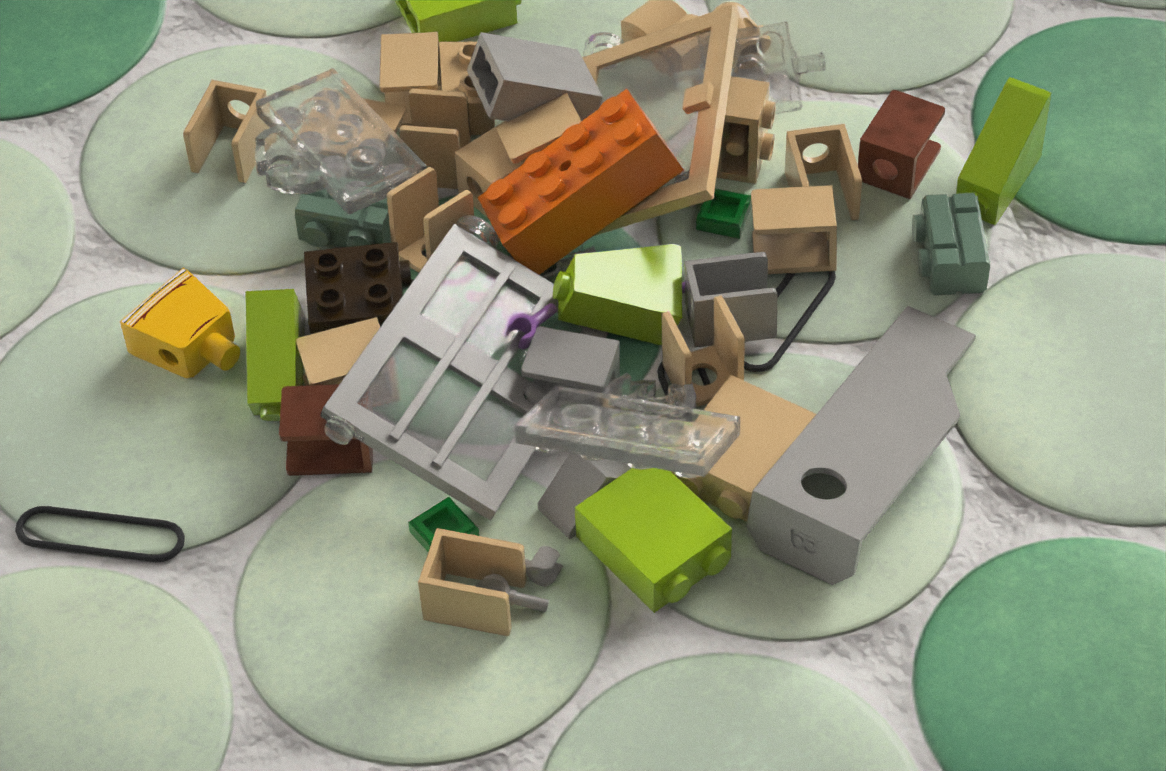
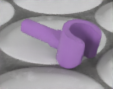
M549 303L533 316L523 313L513 315L508 321L504 335L508 336L513 330L524 332L525 335L520 339L518 348L522 350L529 348L536 328L557 312V307L553 303Z

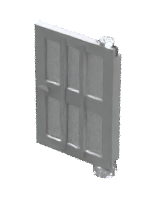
M465 215L459 218L456 224H453L327 401L320 417L327 420V423L324 425V431L334 442L345 445L353 437L491 521L575 386L522 376L521 368L529 348L525 350L518 348L520 339L525 335L524 332L513 330L508 336L504 335L509 319L518 313L533 316L549 303H553L557 307V312L539 327L606 338L609 332L558 320V300L553 299L554 284L497 250L498 235L488 222L477 216Z

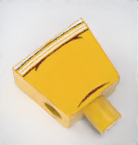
M185 268L177 272L120 321L127 351L130 354L184 378H193L210 362L221 370L227 371L236 364L240 356V347L233 343L235 333L229 309Z

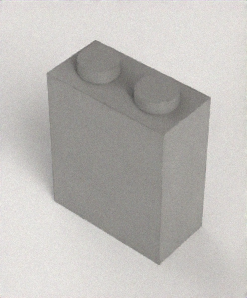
M480 33L467 72L490 119L510 121L565 93H568L581 121L598 110L602 105L603 96L578 49Z

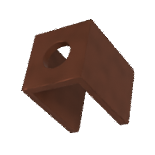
M892 90L860 138L858 168L862 182L911 199L940 153L941 144L929 139L944 117L945 107L897 90Z
M340 384L285 386L282 388L279 436L281 441H287L286 471L289 476L372 473L373 449L363 443L365 437L355 432L353 425L339 416L331 417L322 412L323 407ZM368 388L358 404L372 412Z

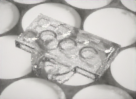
M334 68L256 101L257 115L269 127V129L263 130L255 138L256 170L258 176L266 175L267 186L273 190L286 194H310L325 189L341 208L350 215L387 198L389 191L427 168V165Z
M628 373L611 381L601 393L555 385L515 424V443L534 446L540 452L562 451L579 454L583 459L589 461L607 459L627 463L629 467L634 469L657 468L673 471L676 475L683 478L705 477L740 435V416L696 409V393L692 383L683 386L673 383L668 386V395L656 397V380L631 381V376Z

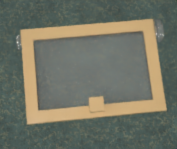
M734 5L628 42H624L619 36L608 32L595 33L587 38L582 58L603 96V102L617 96L627 88L684 169L680 174L594 236L714 198L739 20V12ZM584 243L567 254V256H573L581 252Z

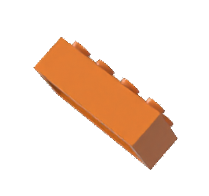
M626 88L617 96L604 101L598 110L583 121L567 128L561 137L546 148L530 155L524 164L506 177L493 182L477 198L506 250L517 262L540 275L680 174L684 169L651 120Z

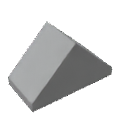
M574 447L538 501V510L570 540L576 536L575 506L630 470L631 467L614 451Z

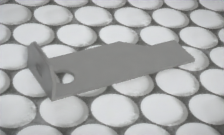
M910 306L905 308L753 489L747 528L760 551L831 585L853 577L857 570L863 540L959 421L960 412L947 375L974 342L975 334ZM810 474H829L839 479L845 486L846 491L835 499H819L808 494L803 489L801 481Z

